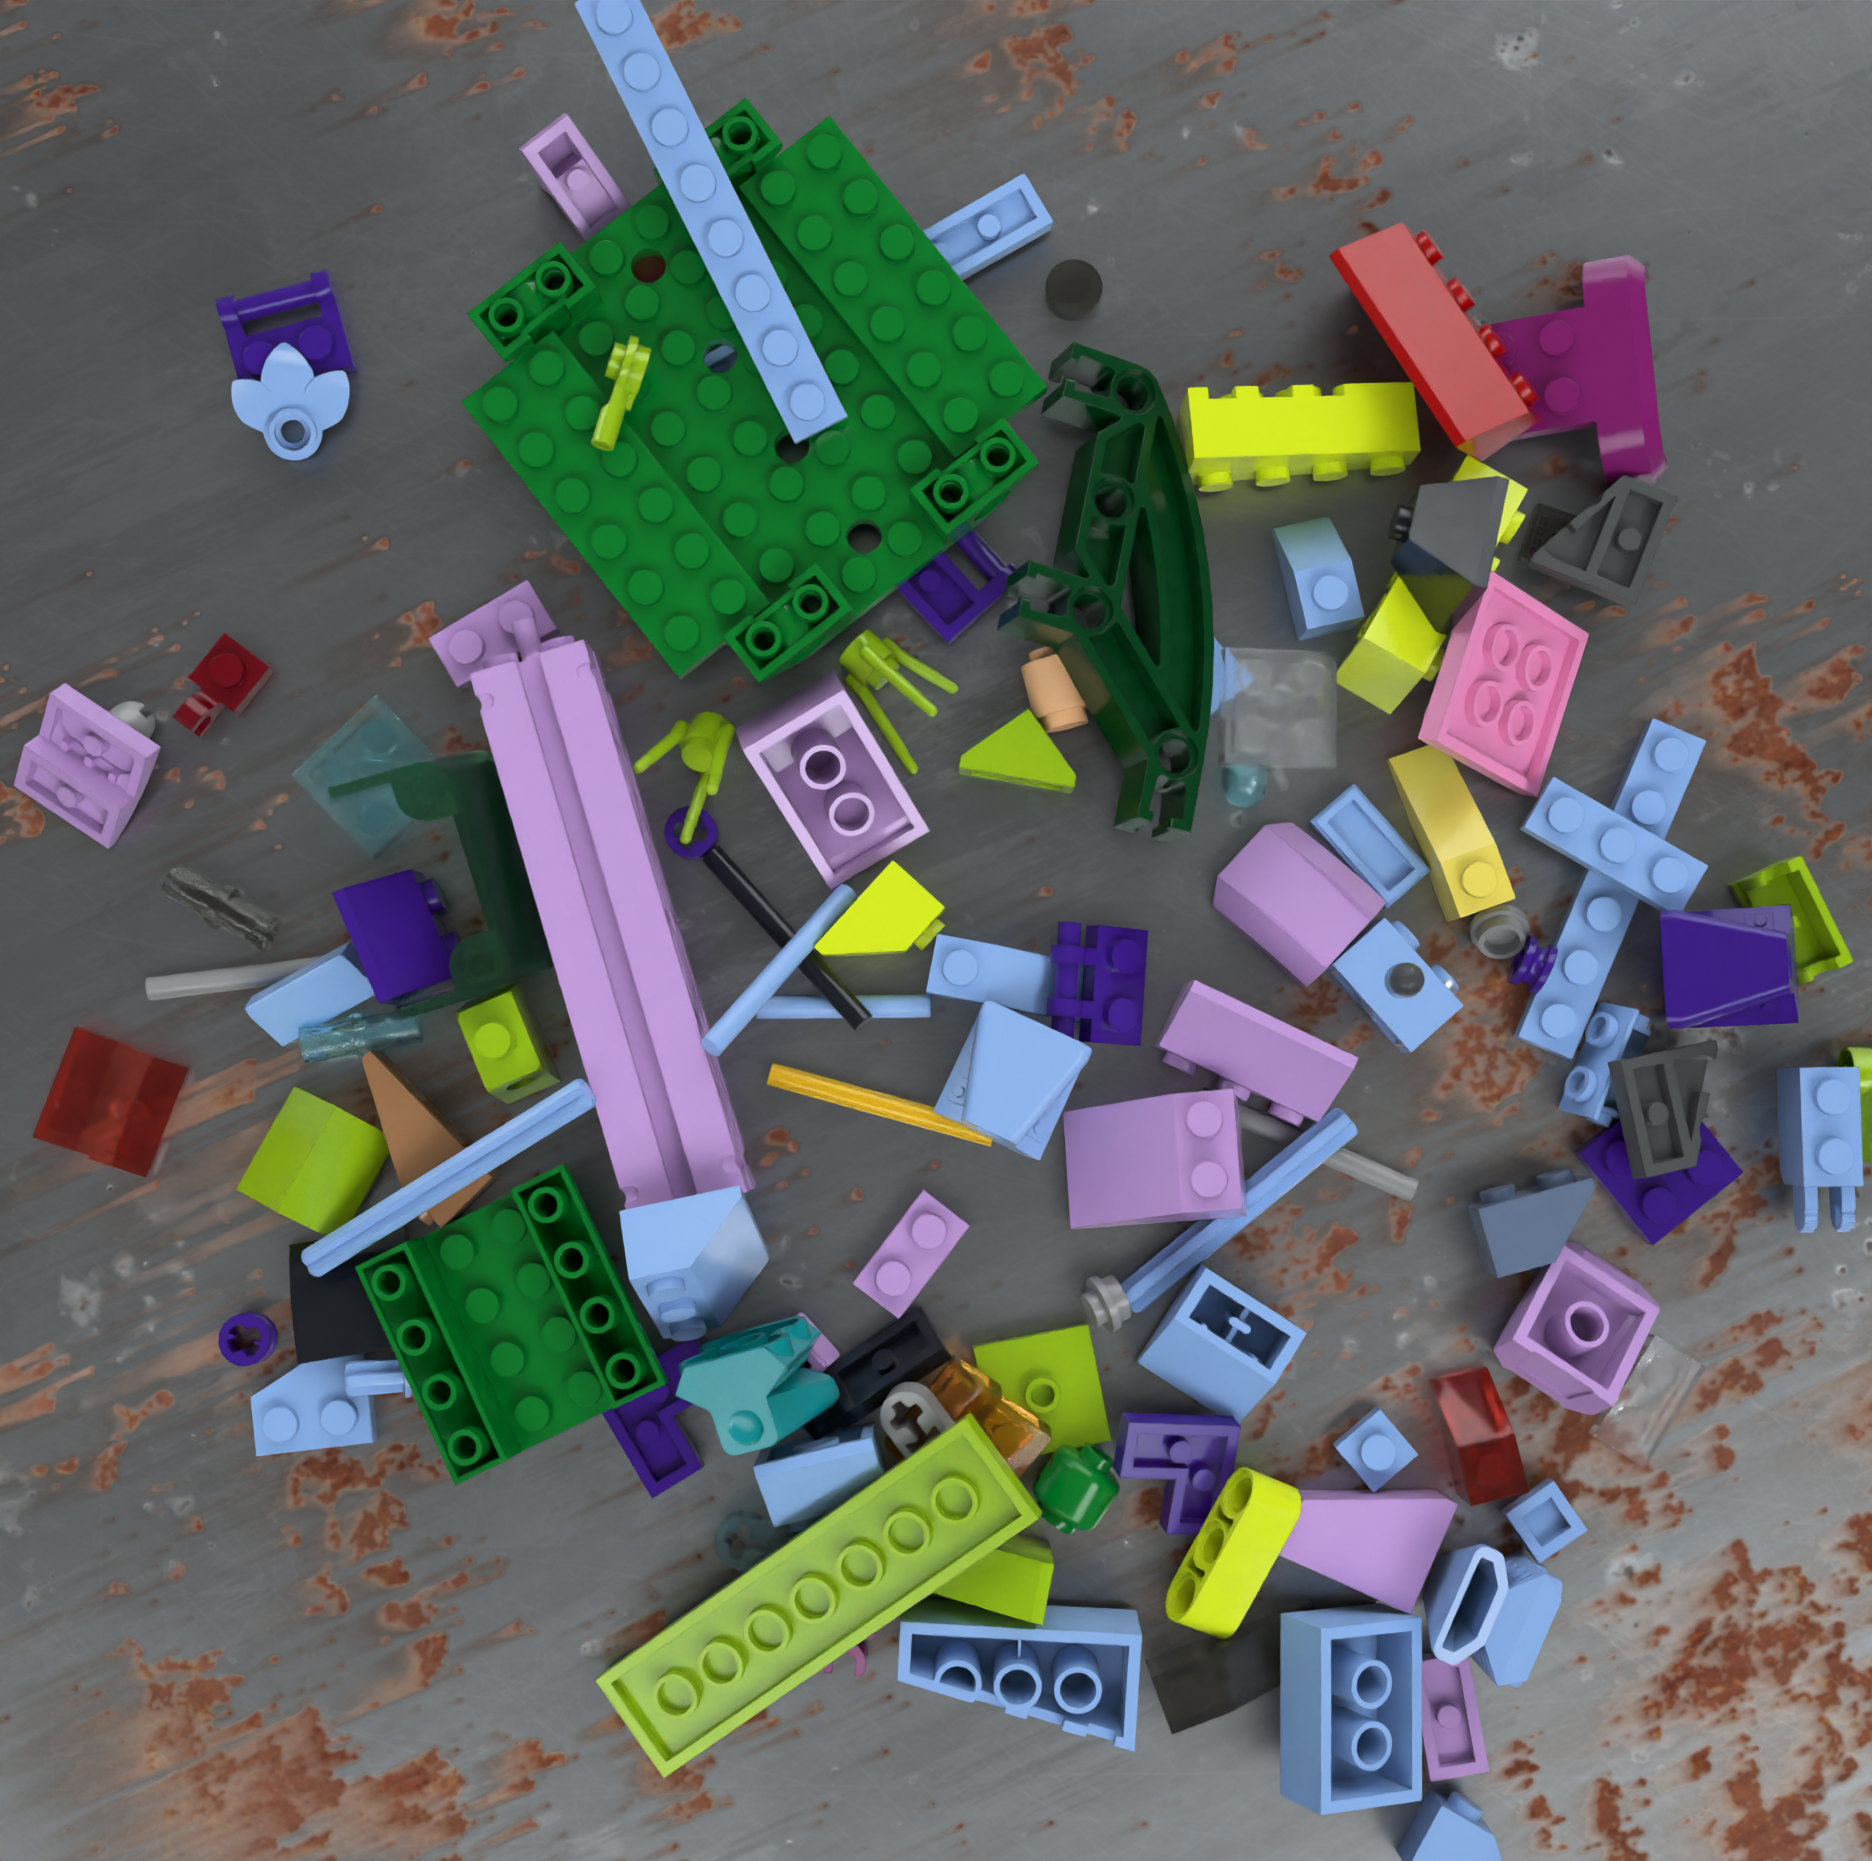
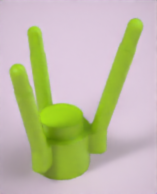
M868 629L861 633L845 649L839 659V663L849 672L844 683L859 696L907 772L914 775L918 772L917 764L868 686L870 684L875 690H879L889 681L928 716L934 717L938 713L937 707L897 672L900 667L898 663L951 694H955L958 691V685L902 650L889 637L882 640L871 629Z
M706 711L698 713L693 717L690 724L683 720H677L671 732L633 765V771L640 774L675 745L679 744L684 763L689 768L700 772L680 834V842L683 844H688L691 841L707 793L715 795L718 791L727 753L735 737V726L715 712Z

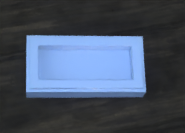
M1355 784L1348 787L1308 823L1349 869L1387 901L1382 907L1383 909L1389 908L1431 871Z

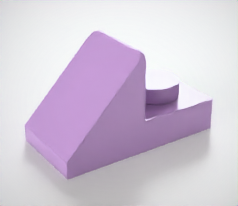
M562 114L519 148L536 182L552 196L584 242L631 207L568 114Z

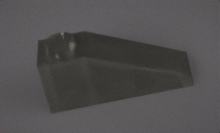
M1310 1599L1241 1624L1235 1633L1227 1639L1209 1636L1145 1660L1171 1733L1175 1734L1226 1715L1280 1686L1281 1613L1314 1610Z

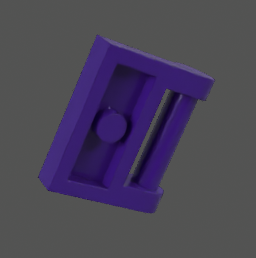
M328 269L310 273V280L237 299L235 295H229L216 299L217 312L225 329L238 379L261 381L262 369L267 357L273 349L283 342L290 344L304 356L313 370L314 377L336 370H343L347 375L358 372L337 290ZM319 303L322 316L248 335L245 322Z
M974 529L955 544L989 579V582L983 588L978 590L943 552L896 589L947 646L999 599L1005 596L1008 575L1017 570L1013 563L1007 566Z

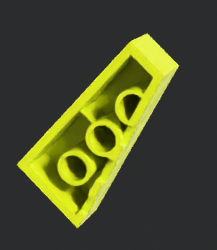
M1412 382L1342 384L1333 388V396H1322L1321 388L1313 384L1291 385L1289 388L1277 392L1274 395L1275 397H1263V394L1259 392L1258 386H1235L1231 394L1224 395L1218 399H1209L1208 387L1187 388L1176 419L1178 436L1184 450L1188 473L1191 475L1193 485L1198 484V490L1202 492H1215L1233 487V481L1255 479L1257 486L1268 487L1288 483L1292 475L1313 474V480L1332 481L1348 476L1347 470L1370 468V474L1373 476H1388L1405 471V465H1410L1421 451L1414 384Z

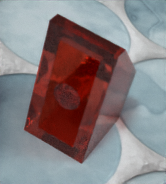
M1480 1367L1429 1379L1456 1494L1470 1506L1529 1493L1516 1436L1488 1368Z

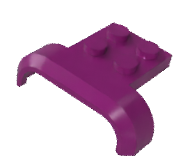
M1629 254L1583 264L1584 307L1489 324L1500 337L1508 351L1500 359L1510 374L1513 375L1520 370L1540 398L1532 406L1541 420L1513 440L1597 426L1601 460L1608 488L1623 475L1653 485L1668 468L1660 430L1645 281L1648 278V270L1645 265Z

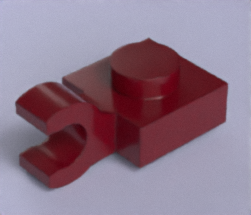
M223 633L188 677L200 686L201 689L196 694L190 696L178 708L173 718L201 738L210 729L225 706L240 716L275 671L226 633Z

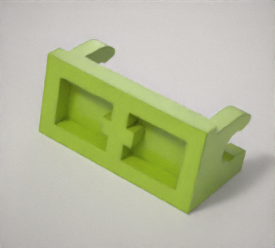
M1801 855L1780 860L1728 885L1739 908L1791 905L1794 921L1798 985L1815 980L1814 976L1820 973L1840 969L1854 962Z

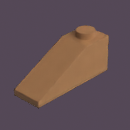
M369 1050L361 1058L399 1184L402 1188L472 1145L459 1129L383 1051ZM496 1168L417 1217L427 1225H431L435 1221L440 1227L456 1221L502 1174Z

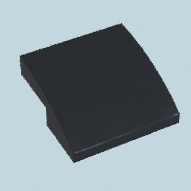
M407 1225L396 1229L321 1277L311 1275L301 1259L303 1250L318 1240L289 1245L291 1310L298 1364L391 1349L392 1347L355 1267L409 1241Z

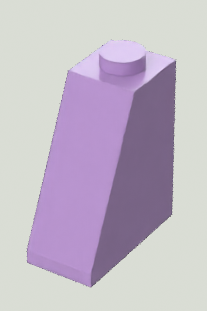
M1379 1489L1374 1493L1371 1490H1298L1302 1503L1300 1515L1279 1555L1411 1614L1458 1503L1447 1494L1436 1489Z

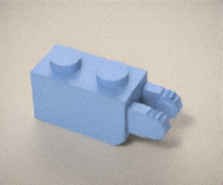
M1859 1067L1776 1068L1780 1174L1785 1185H1792L1793 1215L1796 1227L1800 1233H1814L1819 1223L1818 1187H1829L1832 1227L1837 1232H1850V1230L1855 1228L1854 1223L1856 1222L1855 1186H1864Z

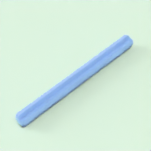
M583 1079L574 1080L304 1249L301 1254L302 1262L307 1266L311 1275L321 1277L593 1108L596 1104L594 1093Z

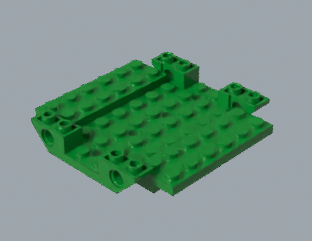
M745 97L704 130L848 418L806 439L809 443V451L801 461L789 463L778 457L776 454L777 444L784 436L790 435L656 167L653 171L658 186L570 254L563 244L558 242L467 313L468 317L505 363L511 360L514 361L466 397L461 403L680 680L724 645H727L728 648H732L759 684L816 653L988 518L1039 466V461L1008 423L1045 395L1048 386L830 116L777 156L783 148L781 140ZM647 256L658 257L666 264L663 276L652 283L642 282L634 276L636 264ZM630 335L639 338L638 344L651 348L649 361L630 411H625L614 450H600L591 444V439L600 410L609 403L615 381L604 376L615 342L626 346ZM717 345H727L737 353L735 365L726 372H714L705 365V357L708 351ZM870 524L879 530L882 538L879 546L874 551L859 553L849 546L847 541L848 535L855 526Z

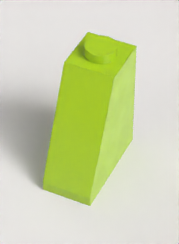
M1015 1535L932 1593L1023 1621L1043 1625L1055 1565L1050 1542Z

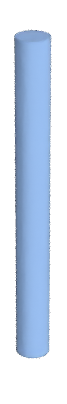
M840 884L701 1039L702 1047L709 1054L720 1056L809 955L818 941L857 900V895L852 888L845 884Z

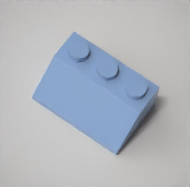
M740 1185L619 1211L629 1281L663 1339L671 1337L675 1341H690L704 1336L707 1329L721 1327L769 1261L767 1247Z

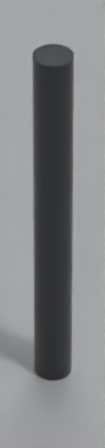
M716 846L705 855L702 860L705 865L782 949L797 931L720 846ZM812 950L798 968L855 1031L859 1030L873 1015L819 955Z

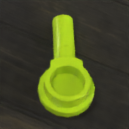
M630 335L626 346L615 342L604 376L615 381L609 403L601 408L591 439V444L600 450H614L625 411H630L649 361L651 348L638 344L639 338Z

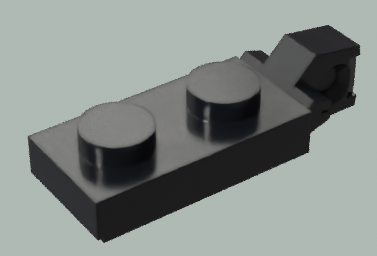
M917 1307L839 1359L823 1372L834 1379L840 1396L833 1406L802 1426L814 1440L820 1439L838 1428L844 1429L853 1423H857L882 1406L893 1387L903 1382H918L952 1359L951 1354L925 1311L921 1307L919 1309Z

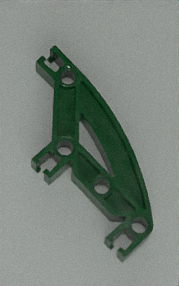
M1073 342L1051 363L1049 381L1060 383L1062 380V384L1044 399L1041 415L1096 433V435L1075 451L1053 567L1029 560L1008 575L1005 596L1016 598L1018 591H1022L1048 603L1049 609L1047 613L1030 609L1031 599L1020 596L1018 597L1017 604L1000 615L997 631L1053 648L1124 768L1113 827L1135 833L1138 832L1139 827L1152 822L1154 811H1150L1149 808L1153 793L1156 791L1161 794L1159 826L1153 828L1151 839L1166 843L1191 833L1210 724L1213 690L1214 630L1210 573L1203 526L1190 473H1188L1184 450L1157 379L1149 370L1141 365ZM1077 382L1090 388L1092 393L1074 389L1075 383ZM1116 393L1127 401L1129 409L1119 402ZM1095 499L1104 504L1108 511V518L1099 512ZM1128 567H1130L1136 632L1121 608ZM1073 606L1080 609L1085 615L1087 628L1080 625L1075 619ZM1159 749L1164 751L1169 757L1171 763L1170 771L1161 765Z

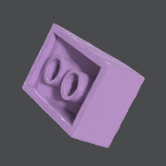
M834 670L736 728V735L743 752L830 890L930 831Z
M1233 1089L1174 1093L1063 1112L1071 1229L1248 1217L1239 1103Z

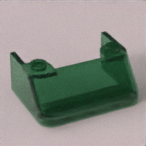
M473 750L420 761L327 788L326 795L330 805L392 787L399 808L406 816L413 820L431 822L453 816L485 917L488 931L462 939L451 952L449 971L455 988L395 1006L394 1010L399 1020L494 992L543 974L554 966L491 752Z

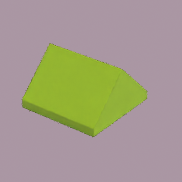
M294 1086L236 1190L275 1212L326 1236L354 1219L361 1209L390 1156L384 1132L339 1107Z

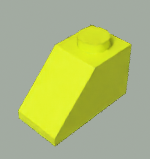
M892 860L818 941L814 948L824 957L906 954L914 945L921 951H924L946 926L938 919L945 912V907Z

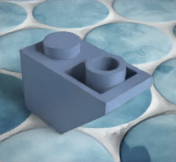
M1565 1168L1537 1176L1538 1186L1516 1192L1514 1184H1507L1480 1192L1482 1202L1468 1205L1466 1208L1485 1274L1501 1278L1555 1263L1595 1191L1593 1179L1579 1175L1573 1176L1571 1168Z

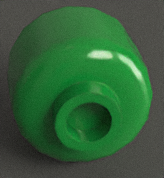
M1086 1442L1082 1449L1071 1445L1059 1446L1032 1485V1491L1038 1501L1036 1504L1042 1511L1041 1517L1068 1535H1072L1075 1530L1092 1531L1117 1498L1120 1491V1484L1115 1475L1110 1471L1114 1460L1089 1442Z

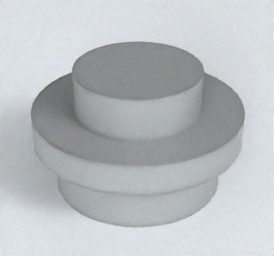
M1496 905L1477 913L1470 923L1472 942L1485 956L1494 959H1505L1519 953L1525 946L1530 931L1528 918L1525 913L1510 905Z
M1094 1275L1086 1279L1087 1292L1081 1295V1302L1091 1323L1095 1327L1103 1325L1110 1333L1121 1329V1322L1131 1317V1308L1126 1294L1113 1275H1108L1102 1279Z

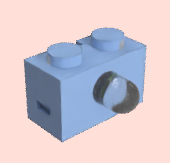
M1384 917L1375 920L1360 933L1326 970L1347 994L1360 1004L1368 1013L1373 1023L1400 1053H1411L1464 1005L1454 995L1459 990V987L1453 978L1438 964H1434L1430 968L1416 953L1415 950L1420 944L1411 931L1400 921L1396 920L1390 924Z

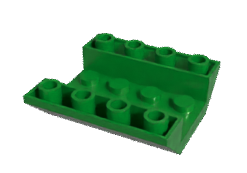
M566 1163L511 1189L510 1194L423 1237L406 1241L355 1267L455 1485L489 1470L522 1451L609 1409H615L669 1382Z

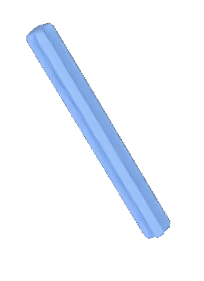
M1338 1107L1333 1108L1322 1117L1320 1122L1312 1125L1245 1181L1248 1217L1197 1220L1123 1281L1120 1285L1126 1294L1131 1310L1136 1314L1143 1312L1357 1135L1358 1130L1346 1113Z

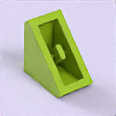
M1027 709L961 755L959 774L1070 794H1072L1075 788L1077 777L1030 709Z

